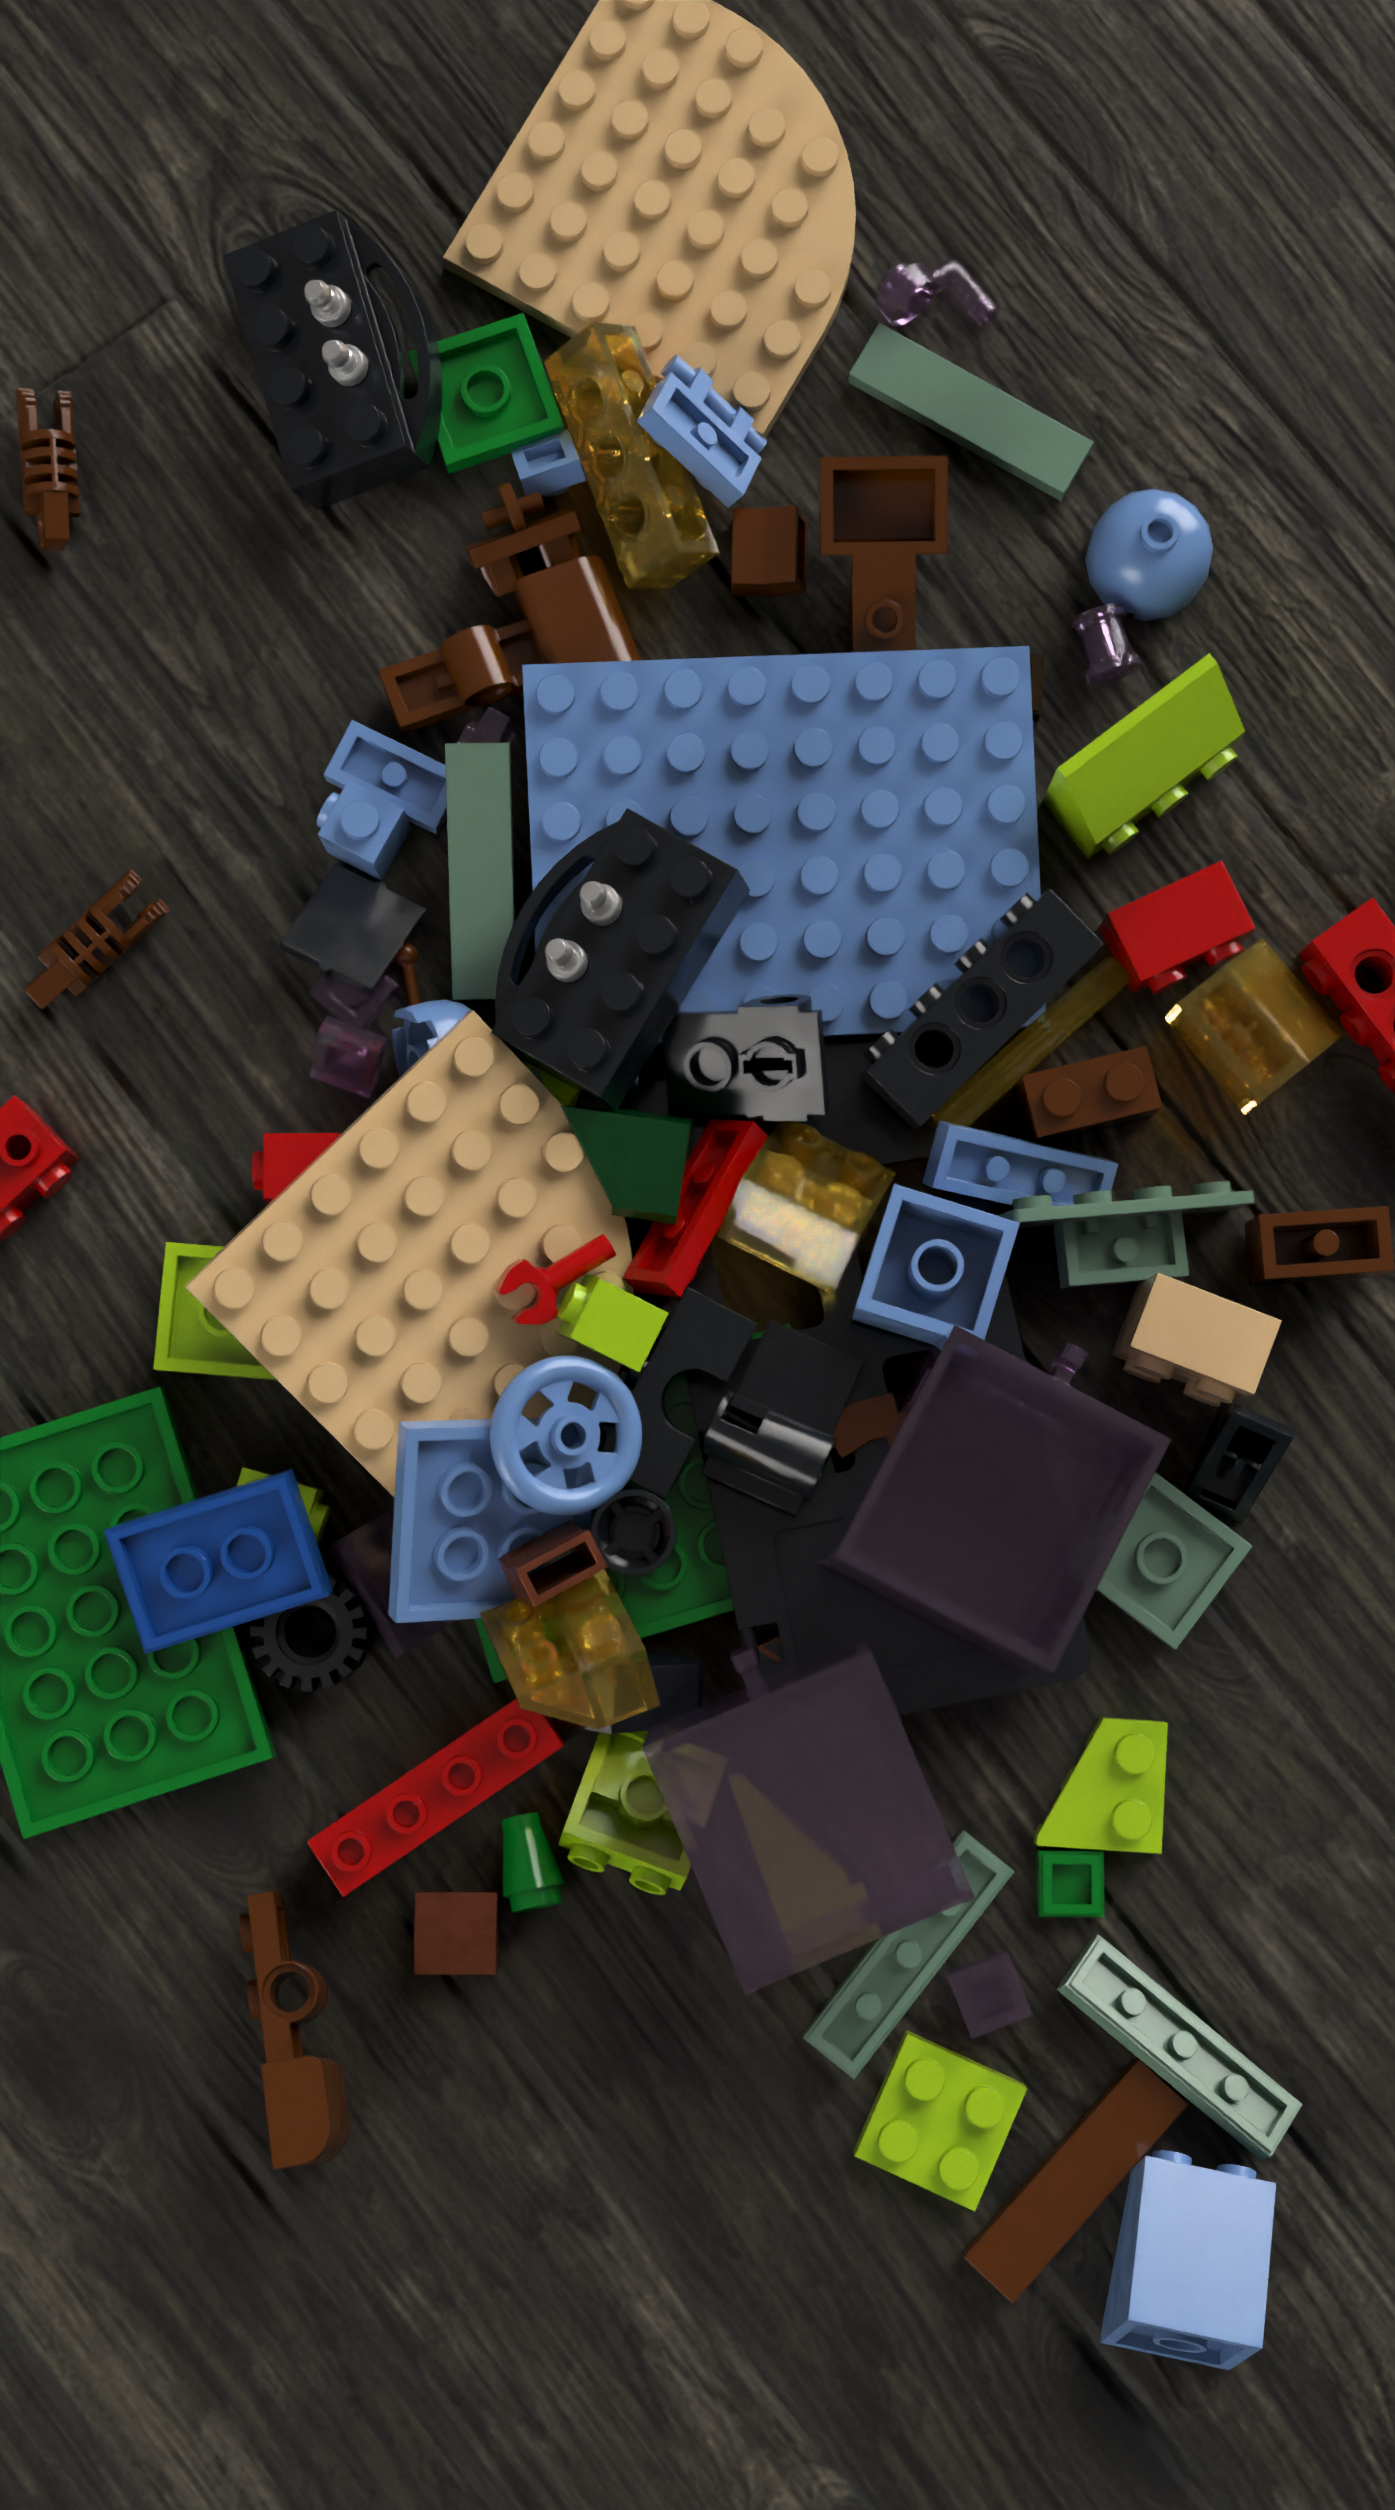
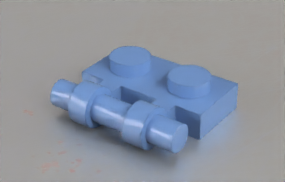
M676 354L663 367L661 374L665 378L654 387L636 422L649 433L655 443L665 448L694 475L702 487L711 491L726 507H730L745 494L762 459L758 454L765 447L767 440L752 427L754 419L741 406H737L734 409L711 387L714 381L700 367L693 370Z

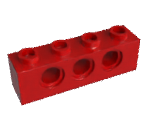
M1372 897L1312 940L1299 955L1305 962L1302 965V971L1310 985L1323 996L1326 994L1330 995L1343 1013L1340 1015V1022L1344 1030L1359 1046L1366 1044L1381 1064L1378 1066V1073L1389 1090L1395 1094V1032L1393 1028L1395 1019V926ZM1356 967H1368L1378 974L1381 981L1380 993H1368L1359 987L1355 979Z
M530 1688L317 1833L307 1843L342 1897H344L561 1749L567 1741L556 1724H552V1718L532 1688Z

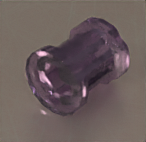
M1115 603L1096 607L1071 620L1072 632L1075 635H1080L1090 668L1085 672L1089 684L1097 685L1116 681L1136 672L1142 666L1140 656L1132 654L1122 622L1126 618L1127 613L1122 604Z

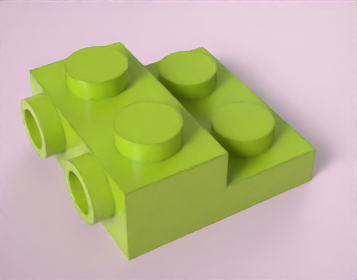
M656 1730L616 1734L599 1732L558 1845L570 1849L567 1857L568 1860L586 1870L603 1872L606 1865L610 1864L631 1872L629 1882L645 1892L665 1895L668 1887L680 1891L687 1879L729 1757Z

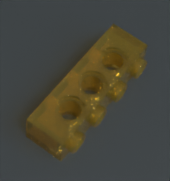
M590 322L546 359L544 363L554 388L555 397L561 406L575 444V449L594 495L596 508L604 522L617 557L618 567L624 576L627 587L671 588L719 554V550L689 471L665 448L655 443L649 433L636 422L656 386V382L635 326Z

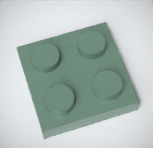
M1147 1467L1142 1471L1073 1563L1072 1569L1077 1577L1170 1648L1177 1649L1247 1555L1252 1545L1151 1468Z

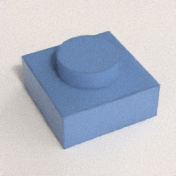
M568 429L510 450L525 496L539 491L540 495L544 497L557 496L567 491L572 485L586 481L580 459Z

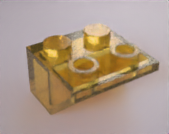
M1264 938L1224 965L1179 1001L1164 1017L1244 1115L1344 1035Z
M779 1121L742 1176L717 1237L833 1294L851 1264L896 1173L881 1166L873 1157L865 1153L853 1152L823 1137L811 1126L792 1121Z
M605 1569L536 1607L526 1606L520 1598L480 1613L484 1627L520 1708L599 1730L660 1706L646 1649Z

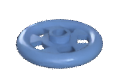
M571 1355L554 1356L528 1366L506 1386L498 1399L492 1415L490 1447L495 1467L505 1485L516 1497L528 1506L541 1512L568 1516L586 1513L602 1506L623 1489L632 1476L639 1460L642 1447V1423L633 1395L614 1372L588 1358ZM573 1382L585 1385L596 1391L590 1410L581 1404L568 1402L567 1398ZM539 1392L550 1402L551 1406L541 1414L536 1426H534L521 1413L528 1401ZM601 1422L615 1423L616 1442L613 1453L599 1452L597 1450L600 1443L599 1424ZM569 1423H572L578 1431V1440L571 1448H567L561 1440L562 1429ZM535 1442L540 1456L548 1463L544 1469L534 1476L528 1471L519 1454L520 1451ZM587 1463L591 1482L581 1487L567 1489L563 1473L564 1469L578 1468Z

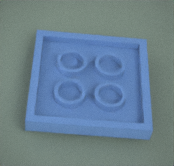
M539 1418L526 1419L529 1420L534 1426H536V1423ZM492 1419L399 1422L388 1615L395 1623L582 1613L585 1611L587 1579L536 1607L526 1606L511 1590L498 1558L568 1520H571L581 1530L590 1531L591 1511L578 1515H553L536 1510L516 1497L505 1485L495 1467L490 1447ZM572 1423L567 1424L561 1432L562 1443L567 1448L574 1446L578 1440L577 1428ZM535 1442L519 1452L524 1465L533 1476L548 1464L538 1453ZM587 1463L581 1467L564 1469L563 1471L567 1489L581 1487L591 1482ZM572 1548L527 1572V1575L530 1576L574 1552V1549Z

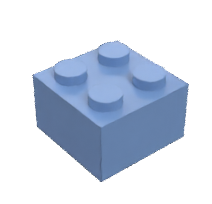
M894 1184L852 1320L976 1358L982 1349L1020 1223Z

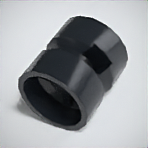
M641 1489L623 1490L616 1493L596 1510L591 1524V1535L607 1566L611 1570L624 1575H644L659 1568L672 1554L677 1540L676 1521L670 1508L658 1496Z

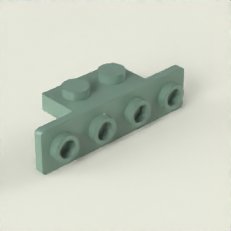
M1218 1181L1193 1185V1195L1172 1197L1171 1186L1136 1189L1132 1191L1133 1200L1112 1201L1111 1191L1085 1192L1073 1195L1074 1205L1052 1206L1051 1196L1041 1195L1012 1200L1013 1210L997 1216L1019 1222V1228L1053 1225L1060 1289L1143 1282L1156 1273H1161L1174 1279L1189 1276L1182 1215L1238 1209L1254 1204L1253 1190L1231 1192L1230 1181Z

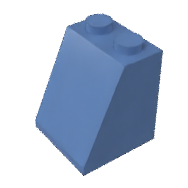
M1154 2151L1152 2157L1145 2156L1131 2170L1100 2343L1230 2370L1263 2349L1276 2183L1256 2179V2171L1245 2166L1222 2164L1218 2165L1216 2170L1191 2165L1192 2158L1179 2152Z

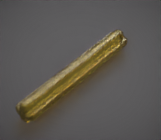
M1112 957L1103 959L968 1079L932 1115L936 1125L938 1126L940 1120L969 1127L1016 1085L1022 1075L1028 1074L1125 987L1130 979L1125 968Z

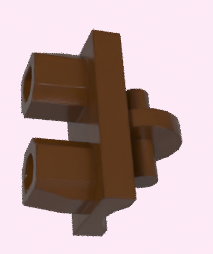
M507 482L497 486L502 504L480 512L486 530L509 523L511 529L464 546L470 564L475 569L480 568L485 581L494 595L498 597L515 591V582L524 577L516 557L517 553L538 546L545 569L580 558L574 532L581 530L575 511H570L569 508L525 523L523 517L545 509L539 491L516 498L511 484Z

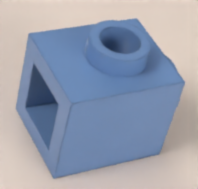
M351 780L347 781L340 795L335 792L330 794L320 810L316 823L321 828L318 836L327 853L379 881H383L412 829L405 809Z

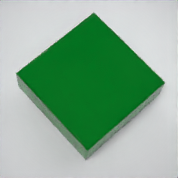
M1036 1848L1037 1915L1039 1917H1104V1851Z

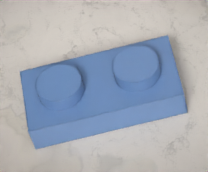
M351 720L323 774L326 781L343 789L347 781L351 780L405 809L409 822L438 835L447 819L445 765Z

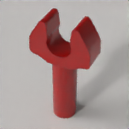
M601 1234L546 1268L535 1267L527 1260L518 1259L504 1270L495 1287V1291L505 1295L517 1290L522 1284H532L536 1291L534 1302L514 1314L512 1320L515 1323L524 1325L545 1324L557 1317L556 1298L559 1290L616 1256V1252L608 1238Z

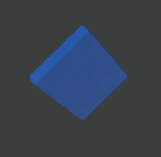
M293 1469L110 1526L104 1530L145 1654L322 1599L333 1593Z

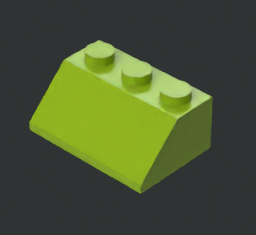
M1211 654L1206 655L1056 769L1042 803L1087 860L1102 848L1109 855L1117 852L1139 833V830L1134 825L1151 811L1158 818H1161L1189 795L1184 788L1185 785L1201 773L1209 781L1237 759L1238 756L1233 749L1245 733V729L1219 665Z

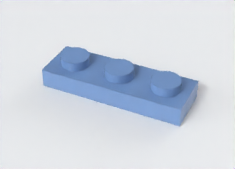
M939 1120L922 1183L932 1188L1013 1205L1012 1200L1041 1195H1050L1052 1206L1074 1205L1073 1195L1111 1191L1118 1163L1097 1156Z

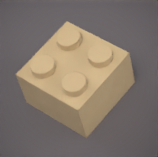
M1156 1273L1137 1285L1111 1355L1125 1360L1126 1363L1123 1370L1133 1376L1153 1383H1160L1161 1378L1167 1380L1172 1378L1186 1384L1183 1392L1186 1396L1212 1406L1220 1407L1221 1402L1231 1404L1233 1400L1255 1394L1282 1320L1161 1273Z

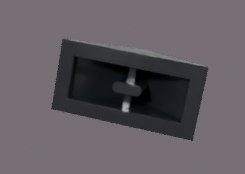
M1237 1404L1218 1408L1184 1494L1202 1508L1242 1524L1292 1442L1295 1429Z

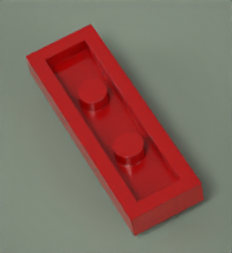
M710 1119L686 1162L676 1224L654 1221L622 1277L637 1292L681 1298L687 1285L695 1277L697 1267L713 1237L724 1224L727 1212L742 1184L753 1171L756 1159L769 1137L754 1121Z

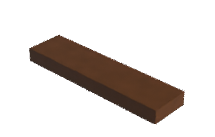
M1135 2056L962 2251L963 2257L1013 2304L1177 2119L1188 2104L1143 2061Z

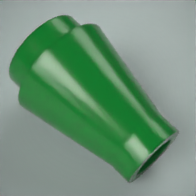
M528 1813L501 1820L503 1831L502 1899L509 1898L512 1914L563 1903L560 1887L565 1886L566 1883L542 1829L539 1813Z

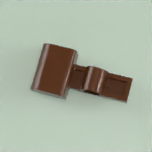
M948 456L819 458L818 553L819 556L851 555L849 606L851 652L915 650L916 554H947Z
M584 556L517 580L515 582L514 600L522 621L495 630L490 625L467 628L447 638L441 644V649L380 669L379 678L401 735L523 693L522 665L641 660L601 557Z
M273 1891L247 1896L249 1912L240 1914V1935L245 1953L254 1952L257 1979L248 1980L247 1995L252 2019H261L266 2063L261 2064L272 2166L273 2169H286L325 2163L334 2159L342 2152L350 2134L343 2068L334 2059L315 2056L303 2057L300 2026L315 2020L323 2012L328 2001V1986L325 1978L317 1969L297 1961H292L284 1896ZM301 1974L309 1985V1997L302 2008L294 2012H287L279 2001L280 1986L288 1977Z

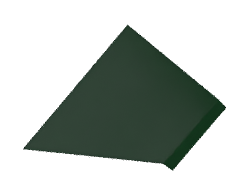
M561 1106L612 1205L611 1215L676 1224L693 1119L631 1109H618L615 1111L612 1108Z

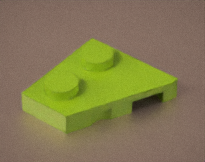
M1099 1717L1085 1742L1083 1753L1068 1772L1060 1787L1061 1792L1043 1824L1040 1823L1034 1833V1844L1047 1847L1162 1854L1168 1723L1164 1721Z

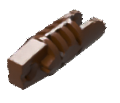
M18 388L16 389L24 515L36 516L39 550L63 551L65 545L70 540L69 517L80 516L72 391L58 390L56 392L53 402L55 429L38 430L37 400L34 390Z
M132 868L86 909L68 929L56 937L37 955V958L46 967L24 987V992L41 1009L49 1005L66 988L75 997H78L116 959L131 948L171 910L161 899L147 904L125 929L121 930L108 914L120 902L127 900L138 889V885L142 881Z

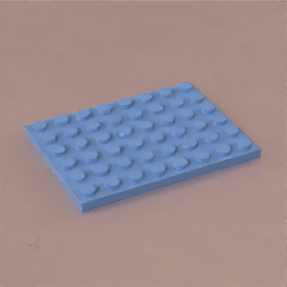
M1029 646L522 665L533 890L552 867L575 846L596 832L619 821L627 808L738 869L750 889L677 1012L738 1011V1006L756 998L798 994L811 997L812 1010H822L824 1037L884 1034L889 1028L895 1033H902L916 1019L908 1009L933 984L937 983L945 991L962 974L954 964L981 937L991 945L1007 929L999 919L1025 893L1028 892L1035 901L1041 896ZM593 863L575 876L560 891L541 916L535 928V952L550 920L563 901L584 880ZM1022 944L1010 946L1007 952V963L1011 971L1021 977H1031L1037 967V959L1034 952ZM967 989L961 998V1008L968 1019L977 1023H983L989 1019L992 1004L987 994L978 989ZM1046 1003L1020 1029L1043 1028L1047 1026ZM662 1037L659 1040L658 1044H663Z

